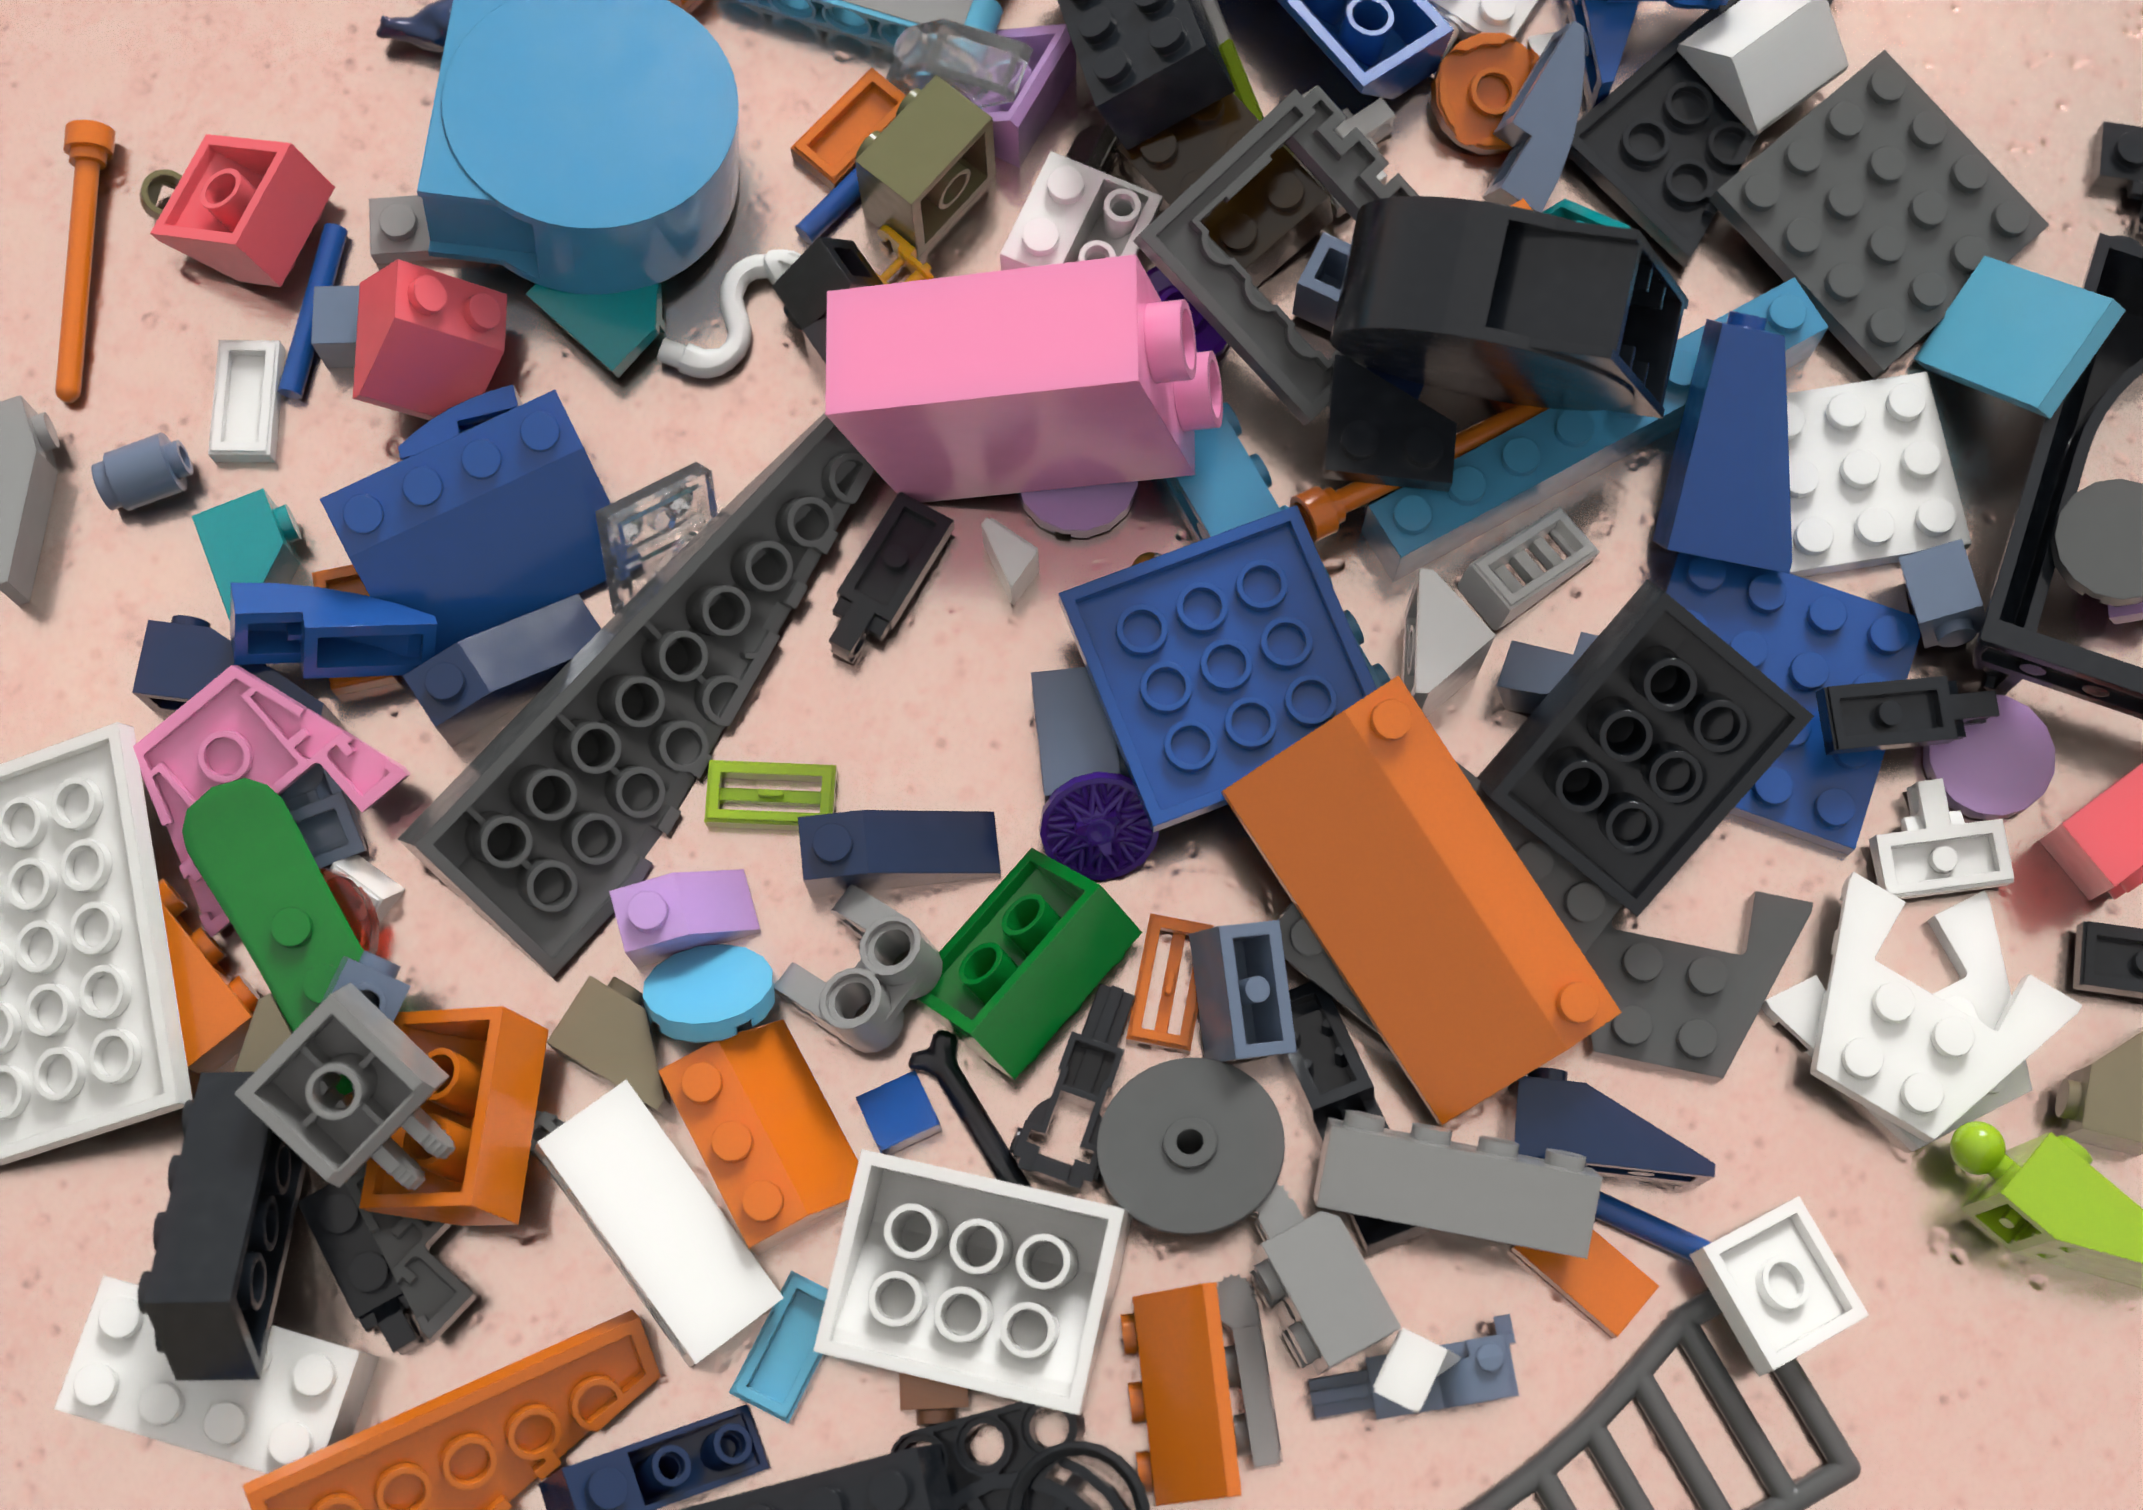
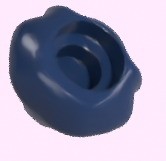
M438 0L430 3L411 17L389 18L388 16H382L376 35L381 39H395L411 43L427 51L443 53L453 0Z

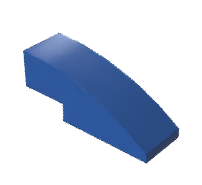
M231 582L230 638L234 665L301 663L303 679L405 675L435 656L437 621L434 615L362 594L321 587L280 583Z

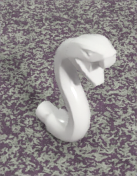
M774 249L766 254L745 257L735 263L726 273L719 290V305L727 329L725 343L720 348L703 349L691 343L684 345L664 338L657 355V361L678 368L679 373L705 379L721 376L733 369L745 356L751 342V325L743 300L747 285L755 279L767 278L774 284L801 254L792 250Z

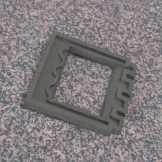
M1319 85L1304 98L1294 89L1133 241L1304 426L1311 422L1329 404L1332 363L1335 355L1343 354L1336 350L1327 359L1320 350L1315 351L1294 328L1295 323L1277 304L1273 305L1253 284L1252 277L1234 257L1229 258L1208 235L1209 230L1200 221L1209 216L1212 210L1222 201L1227 203L1273 160L1270 156L1284 144L1355 221L1358 210L1368 202L1389 197L1419 196L1399 173L1385 185L1380 182L1376 176L1390 163L1357 127L1343 139L1336 134L1334 130L1347 119V116ZM1353 360L1354 362L1358 363L1359 365L1363 366L1364 368H1367V367H1368V366H1366V365H1363V364H1361V363H1359V362Z

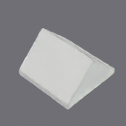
M1740 0L1681 42L1677 48V51L1754 136L1761 133L1841 75L1849 66L1828 0Z
M1420 568L1405 612L1403 683L1425 716L1428 717L1479 673L1496 635L1433 569Z

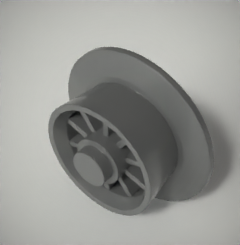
M1180 1058L1162 1062L1133 1077L1118 1091L1108 1105L1102 1118L1097 1138V1157L1100 1172L1106 1188L1121 1208L1129 1210V1216L1139 1223L1163 1233L1181 1236H1199L1222 1231L1241 1222L1255 1212L1275 1187L1282 1170L1285 1155V1135L1281 1117L1275 1103L1266 1090L1244 1071L1230 1064L1207 1058Z

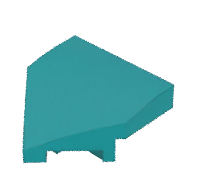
M661 282L635 290L609 294H574L535 284L526 293L532 302L618 378L660 332H665V321L662 319Z

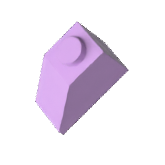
M744 869L676 872L609 891L624 951L637 968L666 960L673 954L697 946L722 944L761 932Z

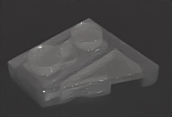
M694 462L595 511L613 614L616 615L718 514L712 470L698 462Z

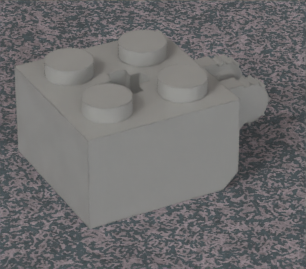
M351 982L331 993L234 1093L325 1181L339 1188L372 1158L407 1189L416 1190L426 1180L424 1178L425 1172L391 1138L400 1127L421 1144L428 1153L436 1156L437 1159L443 1158L445 1160L456 1149L454 1141L445 1130H442L420 1108L450 1076ZM341 1074L347 1076L353 1084L354 1090L346 1096L339 1093L335 1088L341 1079Z
M1276 1183L1267 1199L1250 1216L1255 1218L1254 1225L1264 1242L1260 1244L1253 1256L1256 1265L1253 1266L1254 1270L1249 1273L1267 1307L1270 1308L1278 1303L1290 1326L1282 1334L1299 1366L1304 1368L1312 1364L1319 1376L1389 1337L1402 1327L1340 1216L1320 1211L1304 1219L1294 1199L1288 1197L1289 1191H1285L1284 1185L1280 1186Z

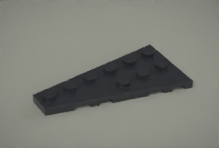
M1729 0L1726 5H1720L1718 9L1706 11L1583 116L1576 124L1573 142L1568 153V157L1684 268L1687 267L1718 211L1709 199L1722 185L1740 171L1760 133L1754 136L1683 58L1677 51V48L1681 42L1740 0ZM1828 0L1830 7L1834 0Z

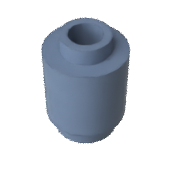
M160 432L104 453L103 460L92 464L91 471L96 489L105 505L112 511L121 507L131 511L186 491V477L193 474V466L180 440L171 442L164 433Z

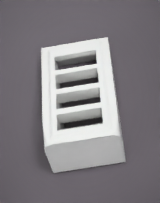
M1559 506L1470 563L1458 583V589L1493 630H1499L1594 560L1600 551ZM1549 534L1568 555V558L1562 560L1543 537ZM1528 548L1548 571L1544 573L1527 554L1526 550ZM1509 563L1526 585L1522 586L1505 565Z

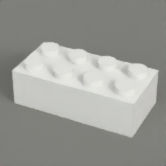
M103 1275L54 1409L269 1473L352 1436L379 1356L272 1325L260 1380L176 1381L165 1354L159 1353L156 1349L155 1330L148 1314L140 1312L138 1306V1285Z

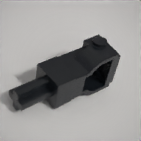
M1099 984L1082 1033L1071 1032L1058 1068L1059 1076L1052 1096L1039 1103L1032 1110L1027 1120H1025L1023 1128L1017 1127L1008 1152L1013 1153L1015 1159L1020 1160L1017 1166L1019 1169L1078 1190H1083L1085 1184L1093 1186L1094 1183H1100L1102 1175L1097 1157V1138L1102 1121L1101 1114L1109 1092L1112 1093L1124 1060L1125 1050L1118 1047L1136 999L1135 995L1124 992V989L1113 985L1110 987ZM1061 1099L1093 1110L1080 1144V1149L1093 1153L1090 1164L1075 1159L1073 1165L1042 1155L1041 1146L1030 1143L1033 1133L1046 1136L1054 1111L1058 1110Z

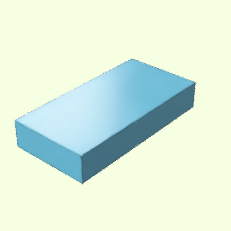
M793 1271L790 1272L780 1291L784 1299L772 1307L729 1391L730 1394L791 1424L826 1355L813 1352L828 1292L827 1288Z

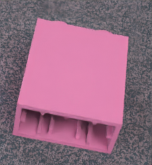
M1136 254L827 291L825 415L896 494L902 492L921 503L1195 475L1194 430L1221 427L1223 396L1216 356L1213 351L1197 352L1193 318L1188 302L1185 299L1162 302Z

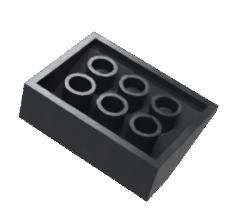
M1647 579L1477 778L1481 780L1480 785L1490 799L1638 917L1811 721L1814 715L1666 592Z

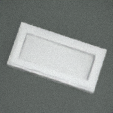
M219 340L208 455L214 462L276 463L281 394L278 393V387L284 370L285 348L280 340Z

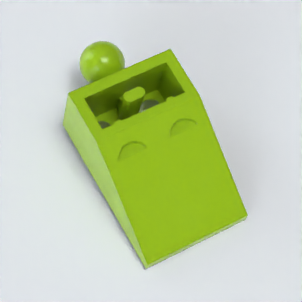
M1982 1121L1967 1122L1954 1132L1950 1141V1153L1956 1165L1963 1171L1973 1175L1988 1174L1960 1208L2012 1253L2143 1289V1208L2090 1165L2093 1159L2085 1148L2067 1136H2055L2052 1132H2049L2006 1151L2005 1141L2001 1133L1991 1124Z

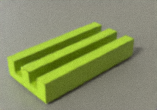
M709 760L704 822L707 827L799 831L798 817L834 813L836 806L835 788L838 776L836 765ZM722 778L822 782L821 792L721 787ZM720 803L820 807V813L719 809Z

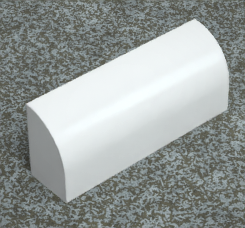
M627 1079L536 1143L534 1148L536 1155L688 1367L699 1363L784 1299Z

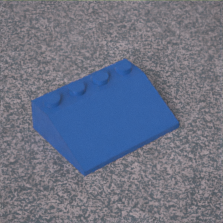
M555 389L320 498L350 561L370 597L398 603L436 617L435 655L460 640L573 595L580 594L640 565Z

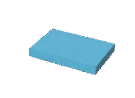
M1984 256L1947 309L1944 318L1936 325L1922 345L1914 360L1928 371L2050 419L2126 310L2112 298Z

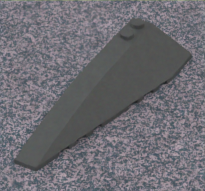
M825 413L820 416L687 543L554 676L407 828L398 840L447 887L549 976L554 977L614 913L609 891L643 881L652 865V862L645 859L646 855L662 834L669 835L681 813L678 809L695 779L701 778L709 760L713 757L709 755L725 726L731 725L779 640L778 632L791 609H796L808 588L805 584L821 556L827 555L838 535L836 529L849 506L857 502L875 469L831 422Z

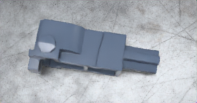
M1510 1314L1493 1317L1496 1335L1440 1345L1459 1355L1461 1359L1436 1377L1427 1399L1419 1412H1413L1373 1392L1375 1389L1373 1385L1388 1355L1385 1354L1365 1358L1367 1369L1309 1379L1310 1396L1315 1419L1375 1410L1376 1419L1382 1420L1518 1397L1519 1392L1509 1346L1516 1344Z

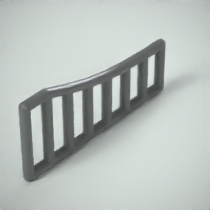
M1708 1289L1676 1307L1631 1362L1590 1407L1548 1446L1524 1466L1461 1510H1511L1534 1492L1537 1493L1546 1510H1577L1557 1474L1585 1448L1589 1449L1623 1510H1655L1607 1428L1634 1397L1700 1509L1733 1510L1653 1376L1679 1344L1682 1346L1771 1496L1749 1510H1806L1855 1481L1860 1476L1861 1465L1797 1358H1794L1773 1372L1828 1462L1794 1483L1701 1327L1702 1324L1722 1314Z

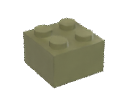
M935 75L922 90L915 88L910 91L900 103L894 120L882 132L874 131L857 151L855 166L864 217L878 228L884 224L891 227L916 248L917 258H919L996 175L993 117L938 75Z

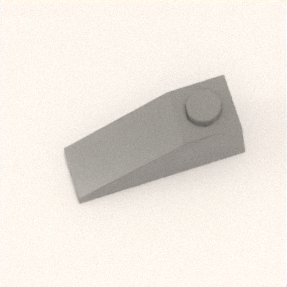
M21 395L0 402V591L17 606L30 602L58 475L52 449L59 447L58 435L46 412L38 414Z

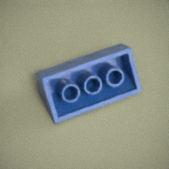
M1277 0L1361 94L1393 100L1434 74L1454 31L1428 0Z

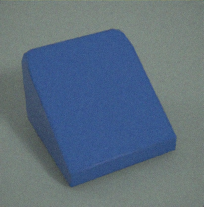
M915 1070L855 1097L879 1152L882 1154L890 1155L942 1131L941 1124Z

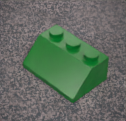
M1031 848L941 949L939 953L943 962L942 975L937 985L928 994L914 1001L950 1032L955 1034L957 1038L978 1056L1015 1080L1025 1067L1038 1057L1042 1048L1064 1022L1079 1010L1084 999L1110 969L1123 959L1126 951L1142 934V931L1100 884Z

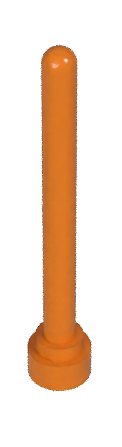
M92 120L68 122L65 125L63 150L69 155V163L74 166V179L55 393L65 403L75 402L81 395L100 170L106 168L107 161L114 157L115 130L104 123Z
M1517 404L1456 433L1454 459L1550 408ZM1352 482L1337 490H1334L1332 487L1322 489L1314 486L1293 496L1290 499V507L1298 506L1313 543L1336 533L1339 529V524L1346 520V513L1401 487L1363 482Z

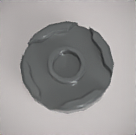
M2125 479L2094 482L2075 493L2057 516L2050 539L2054 566L2067 585L2082 596L2086 593L2092 598L2101 599L2099 603L2115 607L2143 602V483Z

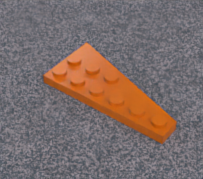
M632 1309L243 1484L242 1487L251 1510H509L512 1508L510 1501L537 1477L541 1481L544 1480L562 1464L559 1460L561 1456L590 1431L598 1432L658 1380L661 1375L640 1317Z

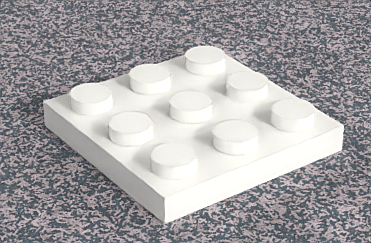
M1927 372L1787 393L1792 565L1790 574L1808 577L1899 562L1898 557L1959 539L1963 540L1965 550L1972 544Z

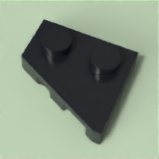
M1335 355L1331 372L1322 478L1449 492L1453 481L1457 423L1348 357Z

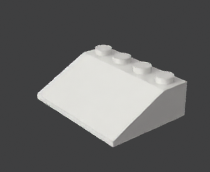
M861 1149L813 1352L1081 1415L1119 1279L1132 1217L1128 1214L1129 1210Z

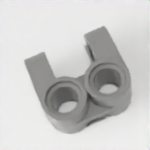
M851 884L831 909V912L845 926L862 937L859 948L861 960L855 968H847L836 973L827 983L792 962L777 981L774 989L775 993L788 1004L854 1049L864 1053L878 1052L889 1047L898 1038L904 1022L902 1009L908 1001L928 994L937 985L942 975L943 962L939 951L909 918ZM910 950L902 962L893 965L895 959L901 953ZM871 1002L867 1011L854 1019L857 1010Z

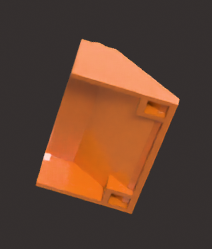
M1399 675L1221 791L1236 817L1439 1125L1447 1123L1567 1051L1622 1013Z

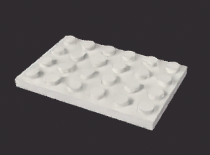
M116 722L0 764V1166L182 1109L187 1100H193L141 769L133 748L136 744L135 731L133 726Z

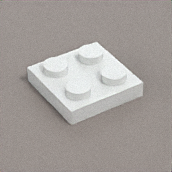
M1800 1196L1689 1255L1759 1377L1774 1371L1869 1316Z

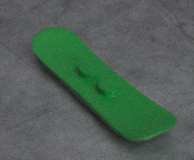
M242 778L211 787L187 809L182 829L183 838L189 856L239 935L269 987L291 1031L294 1032L320 1005L343 956L359 962L364 950L327 885L283 799L268 785ZM341 1074V1079L335 1088L339 1093L346 1096L354 1090L353 1084L347 1076Z

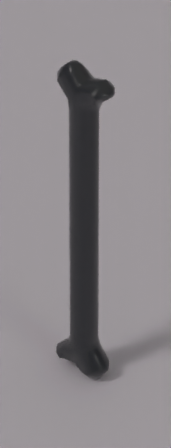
M945 1030L937 1031L933 1034L929 1048L912 1053L908 1062L909 1068L911 1070L924 1071L936 1078L997 1180L1032 1188L1023 1171L1017 1167V1161L1012 1153L1008 1152V1146L958 1065L956 1059L958 1039L956 1035Z

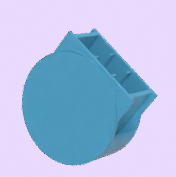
M453 0L417 188V195L422 197L430 238L429 256L503 265L524 279L557 291L574 294H609L635 290L670 279L696 262L711 248L729 221L738 192L739 102L734 74L728 59L718 42L700 22L668 0Z

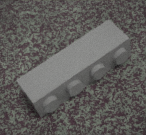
M1346 1110L1344 1120L1328 1118L1313 1194L1316 1207L1587 1259L1602 1177L1593 1168L1585 1167L1586 1156L1558 1149H1546L1544 1159L1518 1154L1520 1144L1490 1136H1479L1477 1146L1451 1141L1453 1131L1422 1123H1412L1411 1133L1384 1128L1386 1118L1360 1111Z

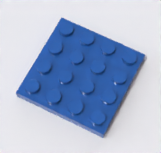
M1297 505L1059 593L1060 606L1153 833L1228 805L1221 791L1377 689Z
M1677 552L1664 592L1814 715L1811 721L1729 814L1849 855L1856 848L1885 750L1826 755L1815 692L1828 686L1907 679L1921 635L1916 617L1790 573Z

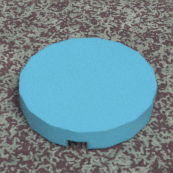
M717 944L697 946L673 954L655 966L644 981L643 1002L648 1019L651 1024L652 1022L659 1024L661 1033L675 1040L703 1043L731 1038L738 1035L737 1026L743 1025L749 1020L752 1022V1027L765 1019L775 1004L773 970L763 956L746 947Z

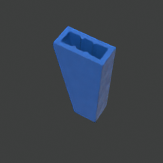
M1729 311L1726 323L1706 319L1653 541L1671 551L1789 574L1792 565L1785 336L1765 331L1767 318Z

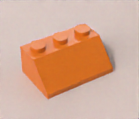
M504 1006L398 1012L393 1023L450 1076L420 1108L442 1130H445L454 1141L456 1149L445 1160L443 1158L437 1159L436 1156L428 1153L421 1144L400 1127L391 1138L420 1165L422 1171L425 1172L424 1178L426 1180L416 1190L407 1189L396 1181L392 1175H389L374 1159L370 1158L366 1165L359 1208L368 1212L459 1226L519 1225L549 1029Z
M784 1019L738 1032V1035L722 1041L710 1042L658 1070L748 1248L757 1256L848 1207L858 1160Z
M1202 1283L1133 1296L1131 1301L1132 1313L1120 1314L1124 1355L1137 1354L1140 1381L1128 1383V1394L1132 1424L1145 1423L1148 1450L1135 1452L1137 1475L1143 1483L1146 1493L1153 1492L1154 1507L1242 1496L1217 1283Z

